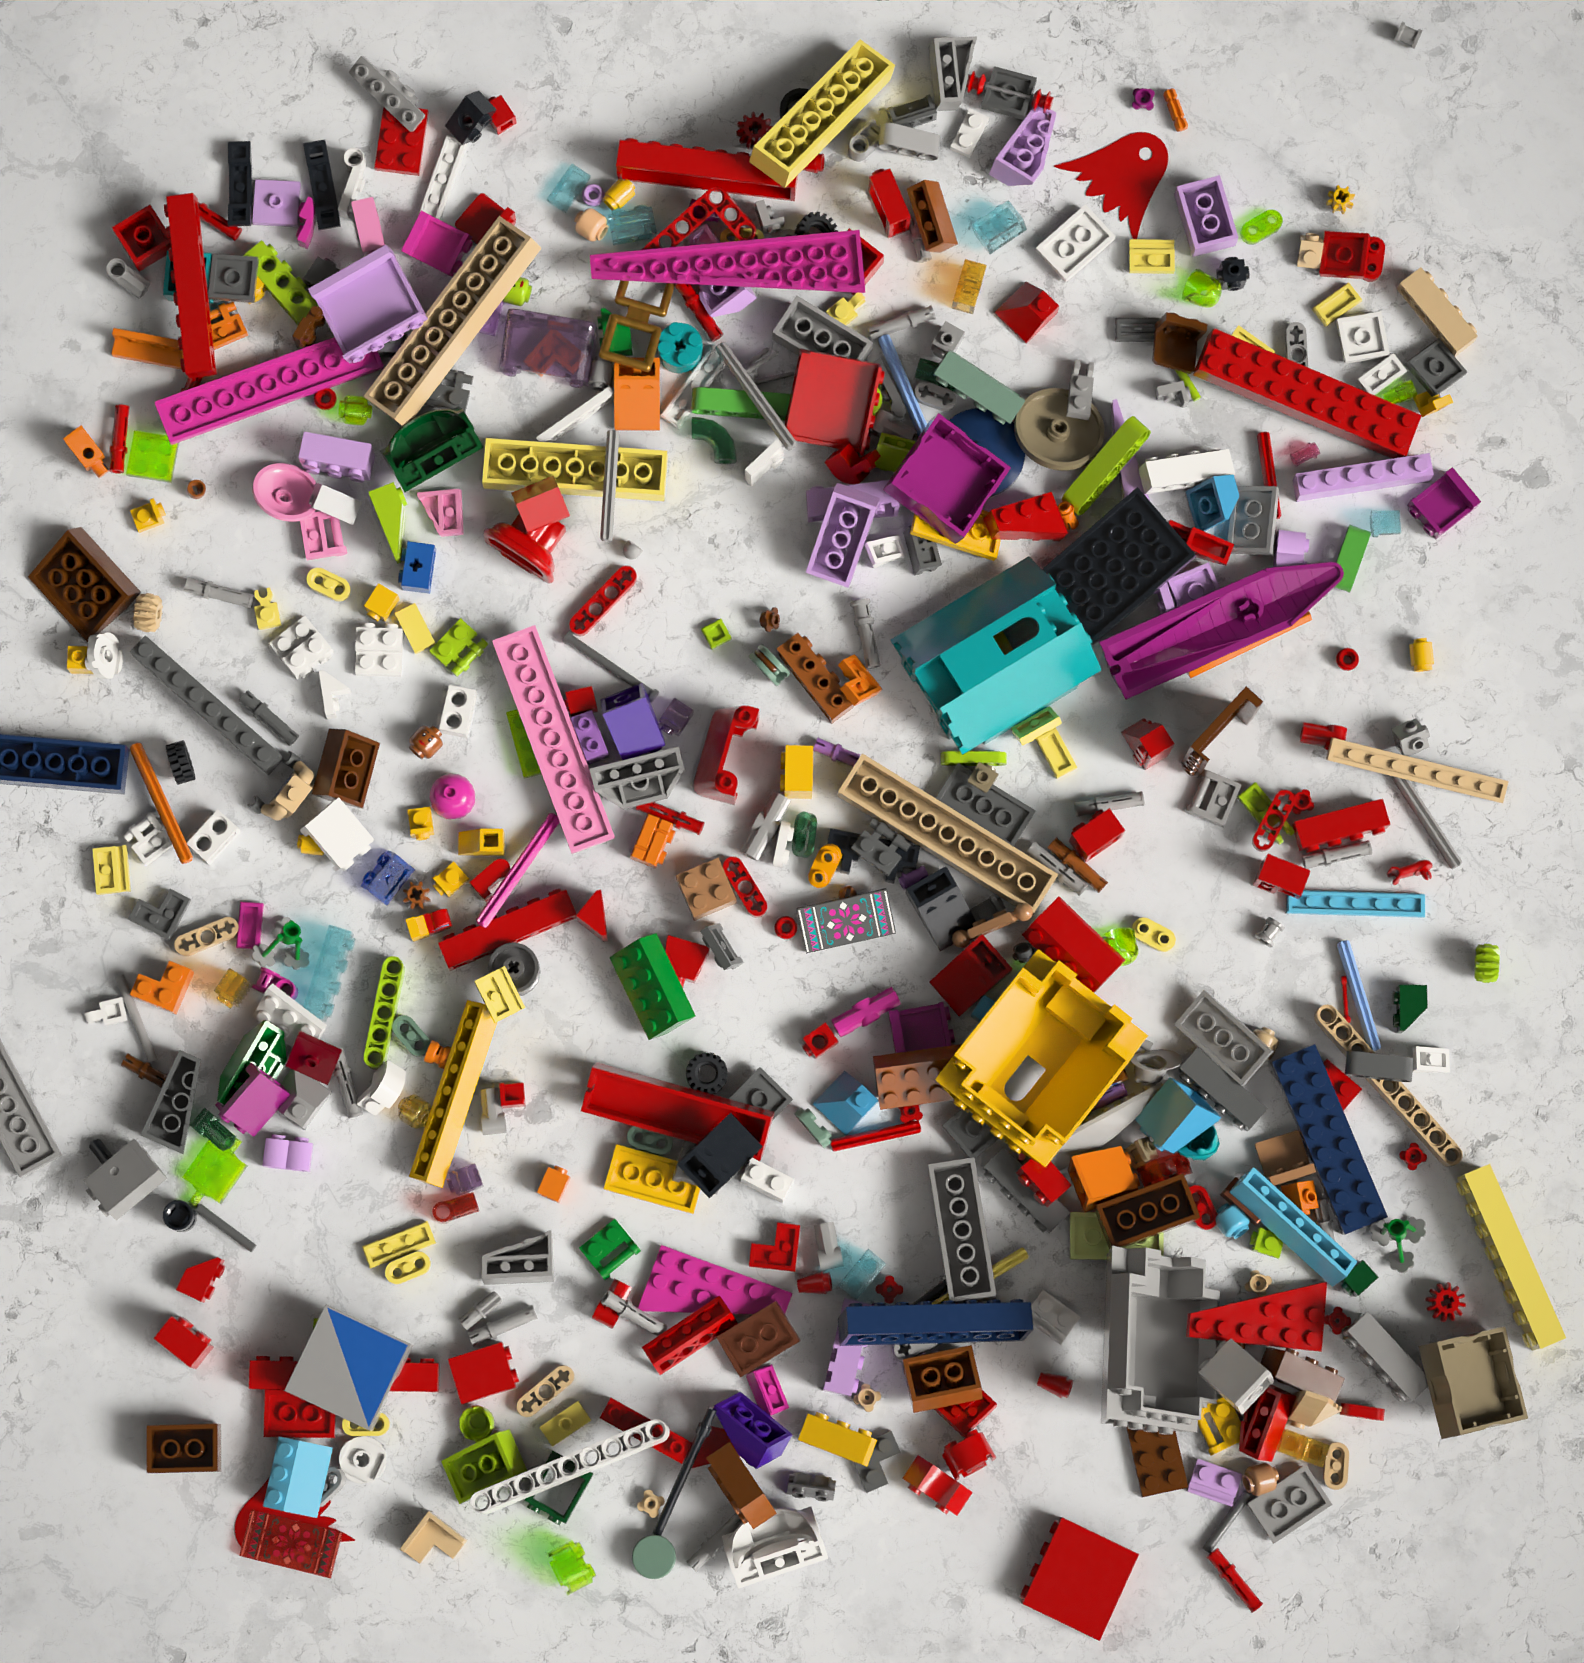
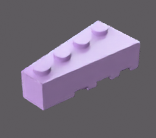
M889 480L845 485L880 498L874 518L898 516L899 502L883 491ZM816 486L806 490L808 522L824 520L836 486L830 488Z
M844 1298L841 1313L852 1303H862L863 1306L872 1305ZM838 1327L823 1391L851 1397L852 1393L857 1392L859 1379H855L857 1369L862 1370L864 1356H860L862 1346H840Z

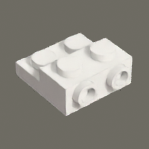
M303 616L269 643L297 680L301 677L303 679L308 677L314 671L313 668L316 665L326 663L333 653L330 645L306 616Z
M362 623V627H356L355 675L401 677L403 630L398 628L397 624H385L384 628H375L373 623Z

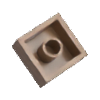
M719 858L676 875L677 883L694 921L736 904L737 899Z

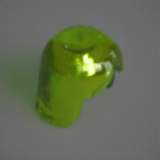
M1195 269L1185 283L1182 300L1200 307L1211 308L1218 303L1221 297V284L1216 278L1206 274L1201 269ZM1207 290L1205 295L1201 294L1202 291Z
M1127 927L1116 928L1100 935L1126 960L1121 966L1129 965L1136 960L1139 950L1134 929Z

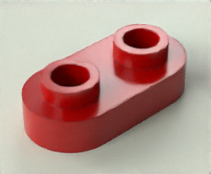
M1370 237L1367 267L1373 266L1375 271L1371 272L1366 267V275L1363 280L1367 282L1376 281L1382 273L1385 243L1379 237ZM1375 244L1378 249L1373 250L1370 245Z
M1193 1185L1189 1187L1191 1194L1197 1193L1200 1196L1199 1201L1195 1202L1200 1215L1195 1224L1202 1230H1210L1216 1226L1215 1219L1218 1214L1206 1189L1199 1185ZM1203 1214H1207L1210 1217L1208 1223L1202 1221Z

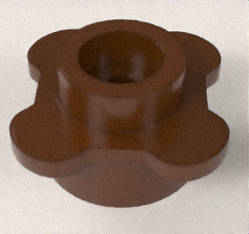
M772 607L771 610H764L760 615L761 627L765 628L766 632L778 629L780 623L778 609Z

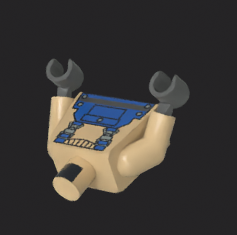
M288 751L290 754L287 761L282 759V762L294 769V771L269 804H265L258 796H253L256 800L254 804H247L256 814L262 813L277 821L283 818L287 819L296 811L312 790L313 784L311 782L314 774L301 761L299 756Z

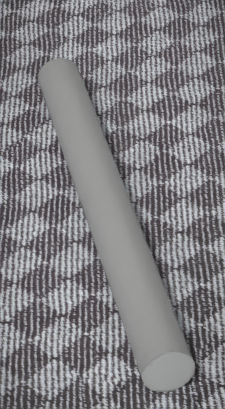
M124 974L119 975L115 979L148 1062H154L158 1059L134 999L130 995L131 992Z

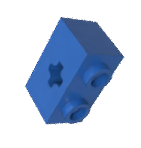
M407 542V548H403L401 561H405L404 570H400L398 576V583H401L404 591L430 594L436 557L435 545ZM416 563H419L421 568H418L417 572H415L413 567L416 566Z

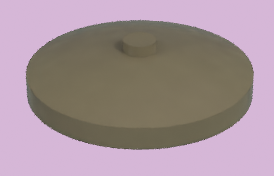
M1048 388L1033 393L1025 399L1014 422L1015 437L1022 451L1031 460L1049 469L1064 471L1085 466L1098 454L1104 440V422L1099 411L1092 403L1089 420L1066 417L1068 389Z

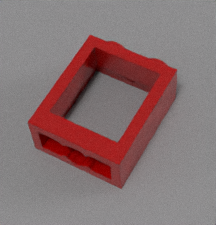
M891 169L874 171L872 176H869L868 191L888 238L909 231L911 216Z

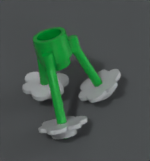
M288 917L274 923L275 928L272 931V935L276 939L269 946L260 944L252 948V959L259 963L261 967L266 965L271 967L275 964L273 958L275 954L272 949L279 942L286 945L295 944V948L292 951L285 953L284 964L287 967H292L294 970L309 966V953L303 952V949L300 948L303 941L299 937L301 929L298 924Z
M1410 1217L1405 1221L1393 1219L1386 1223L1382 1219L1377 1223L1371 1224L1369 1230L1372 1233V1241H1378L1381 1246H1387L1389 1240L1396 1241L1397 1252L1388 1257L1391 1263L1390 1268L1397 1270L1399 1273H1406L1408 1268L1414 1267V1254L1403 1251L1401 1240L1405 1239L1410 1240L1414 1244L1418 1243L1421 1237L1426 1235V1230L1424 1229L1426 1226L1425 1221Z

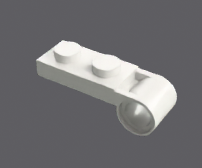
M350 148L344 154L346 167L351 173L340 201L338 212L341 217L349 219L350 213H353L351 202L356 201L357 193L362 192L365 183L363 173L366 168V161L363 152L358 148ZM354 157L361 159L357 164L349 163Z

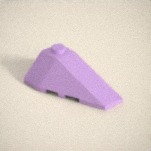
M704 224L689 236L690 245L720 243L708 224ZM699 285L700 300L711 317L740 312L757 299L751 287Z

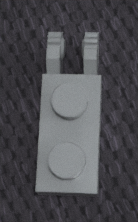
M1075 359L1069 383L1066 417L1089 420L1094 381L1092 377L1094 362H1088L1086 376L1078 375L1081 366L1080 360Z

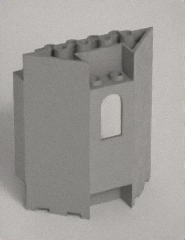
M1112 1246V1249L1107 1253L1101 1424H1113V1427H1127L1128 1425V1429L1144 1430V1432H1158L1159 1430V1434L1172 1435L1173 1431L1197 1432L1202 1408H1207V1404L1217 1403V1391L1200 1376L1199 1371L1201 1369L1199 1367L1208 1357L1212 1359L1215 1356L1218 1341L1186 1337L1188 1313L1219 1307L1220 1291L1205 1288V1259L1161 1256V1250L1151 1248L1126 1249Z

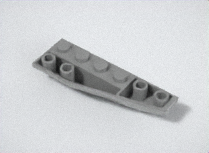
M1162 1082L1157 1085L1149 1083L1142 1088L1144 1092L1135 1095L1133 1092L1122 1099L1123 1103L1115 1106L1111 1104L1102 1110L1103 1114L1097 1117L1092 1115L1082 1121L1083 1125L1075 1130L1068 1141L1052 1158L1051 1162L1061 1171L1069 1166L1072 1156L1094 1152L1111 1141L1142 1112L1163 1086Z

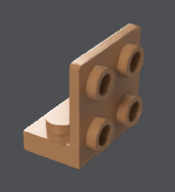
M1298 1130L1255 1143V1149L1264 1176L1274 1186L1316 1173L1314 1164L1309 1163Z

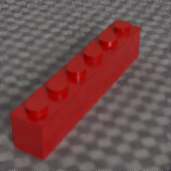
M561 888L549 892V896L540 900L537 897L529 900L525 907L520 909L518 906L512 907L505 911L506 915L501 917L495 915L486 928L480 925L476 927V924L465 927L463 933L456 936L454 933L442 937V941L438 944L449 970L452 971L488 956L504 944L521 942L577 918L567 890L562 891Z

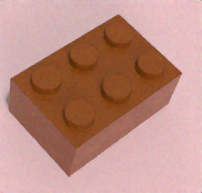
M972 1345L903 1359L904 1374L913 1413L982 1399V1386Z
M730 1442L706 1458L711 1465L707 1469L744 1525L749 1522L754 1530L777 1514Z

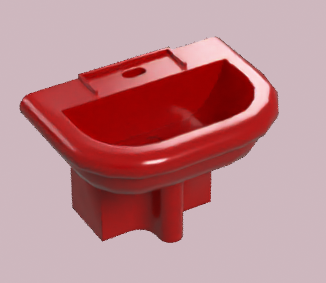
M519 513L511 525L501 522L495 524L492 528L484 530L485 542L498 550L502 556L547 583L554 581L553 572L555 565L551 552L566 532L563 524L557 521L528 533Z

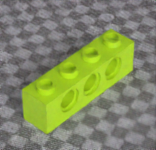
M261 240L243 256L258 257L257 276L264 283L266 290L294 322L299 325L302 318H306L310 309L313 306L319 307V305L305 290L307 286L299 276L295 278L290 273L293 270L285 260L281 262L276 257L278 253L270 243L266 245ZM268 263L274 264V268L270 271L263 269ZM285 279L289 281L288 285L285 287L278 286V283L281 280ZM296 296L303 297L301 303L295 304L292 302Z

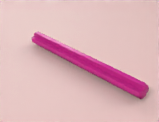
M554 813L548 814L476 918L480 926L486 928L560 823L557 815Z

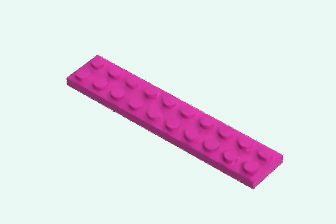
M333 337L160 399L154 403L170 445L315 394L322 389H328L384 369L378 351H371L364 355L365 357L361 361L349 363L343 358L342 355L344 354L336 338Z

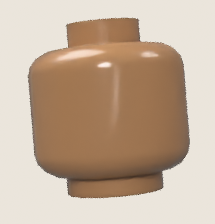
M1267 1462L1249 1466L1242 1476L1244 1488L1248 1493H1252L1255 1496H1261L1275 1490L1279 1480L1278 1471Z

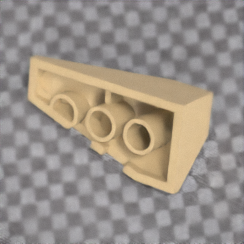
M1307 1390L1295 1392L1296 1398L1288 1420L1291 1421V1426L1304 1430L1305 1426L1311 1427L1341 1412L1342 1407L1328 1397Z

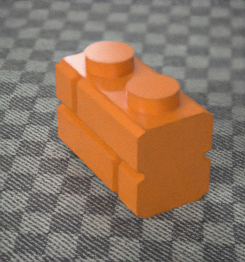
M647 814L630 858L654 869L657 868L658 864L663 865L667 852L664 851L667 843H672L676 831L672 830L673 824Z

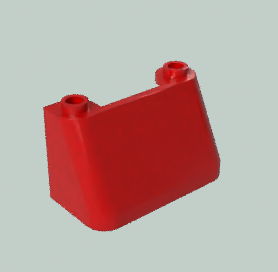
M743 705L720 708L714 712L693 782L694 790L698 795L735 806L738 793H736L738 780L734 773L723 770L732 736L743 737L747 730H757L759 723L758 708Z

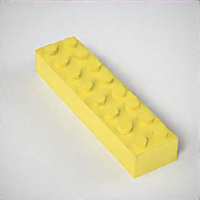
M860 39L754 145L749 162L785 188L890 81L895 64Z
M486 438L482 484L484 489L516 491L554 476L561 494L603 497L606 446ZM618 447L615 498L665 501L667 451Z
M1488 1164L1457 1177V1190L1461 1196H1465L1468 1203L1465 1205L1469 1216L1474 1217L1476 1221L1475 1231L1480 1239L1483 1238L1486 1244L1484 1248L1485 1254L1489 1261L1493 1260L1496 1267L1494 1269L1495 1277L1498 1282L1503 1283L1505 1288L1503 1295L1507 1303L1513 1306L1515 1311L1512 1313L1516 1324L1518 1326L1521 1325L1524 1331L1522 1338L1527 1348L1531 1347L1532 1351L1566 1339L1491 1165Z

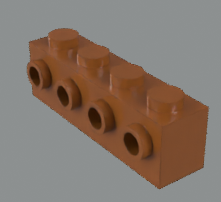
M797 633L776 648V653L830 723L833 724L853 709L854 706L845 698L844 693L840 690L841 686L838 683L841 681L833 671L829 672L826 669L825 665L827 663L819 653L815 654L812 651L811 647L813 645L805 635L801 637Z

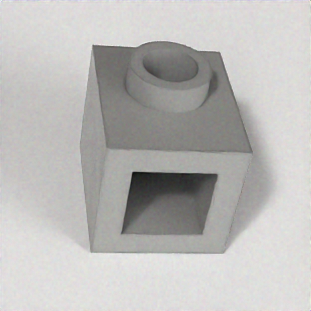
M945 321L932 342L931 350L934 351V355L942 359L948 349L956 352L964 339L965 332Z

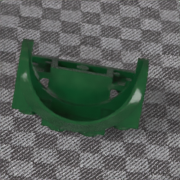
M458 406L454 409L430 411L412 419L393 435L386 448L380 450L403 491L407 492L484 447L466 413Z

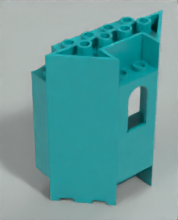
M1030 556L890 639L902 659L901 664L912 682H917L936 712L939 725L948 739H953L962 755L979 744L984 743L985 745L1010 730L1011 727L1076 690L1080 683L1102 670L1092 649V640L1084 630L1082 623L1079 622L1074 612L1070 613L1066 605L1068 603L1062 593L1058 594L1056 592V583L1050 574H1046ZM1029 617L1034 619L1039 625L1038 634L1004 655L993 636L1022 618Z

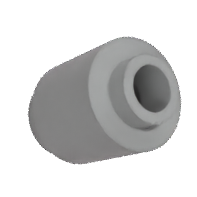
M595 356L594 361L591 363L588 384L592 386V389L603 391L611 386L614 368L611 361Z

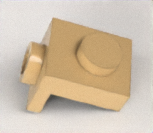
M1306 233V236L1300 235L1297 267L1320 269L1324 242L1323 238L1319 237L1318 234Z

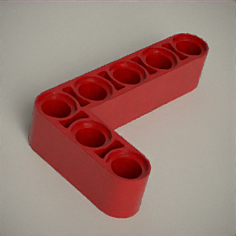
M716 186L706 191L641 250L664 248L660 244V238L663 235L671 238L672 243L670 247H676L714 212L740 241L752 240L756 236L757 230L754 223L722 187ZM717 190L721 192L722 201L720 203L712 202L710 198L712 191ZM698 205L705 209V216L703 218H697L694 215V208ZM727 208H734L737 211V218L731 221L726 218L725 211ZM681 220L686 221L689 228L686 233H680L677 230V223ZM742 225L751 227L752 234L750 237L746 238L740 234Z

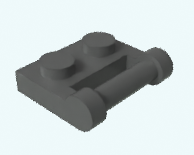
M720 923L702 929L700 931L703 935L702 940L713 951L715 962L719 967L724 970H733L744 963L741 957L736 955L723 934V928Z

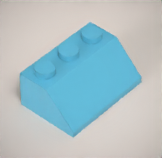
M279 1437L263 1507L317 1518L333 1448Z

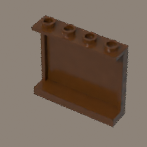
M1247 686L1188 749L1181 763L1184 765L1182 767L1184 771L1190 776L1195 775L1198 778L1210 760L1202 752L1235 716L1246 725L1254 718L1263 701Z

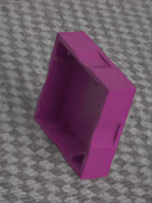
M938 413L928 422L883 491L956 544L966 536L980 515L986 500L996 491L1011 467L986 448L974 443L965 432Z

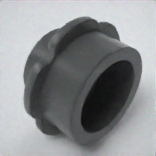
M1019 943L1014 946L1012 957L1020 963H1027L1035 951H1033L1034 949L1029 943Z

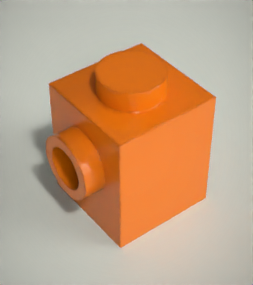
M1313 1180L1281 1186L1282 1193L1306 1215L1310 1214V1210L1319 1208Z

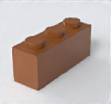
M923 180L907 188L925 250L941 253L958 245L939 182Z

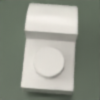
M389 1060L384 1062L373 1073L372 1085L357 1099V1105L374 1116L384 1107L389 1109L402 1091L406 1071Z

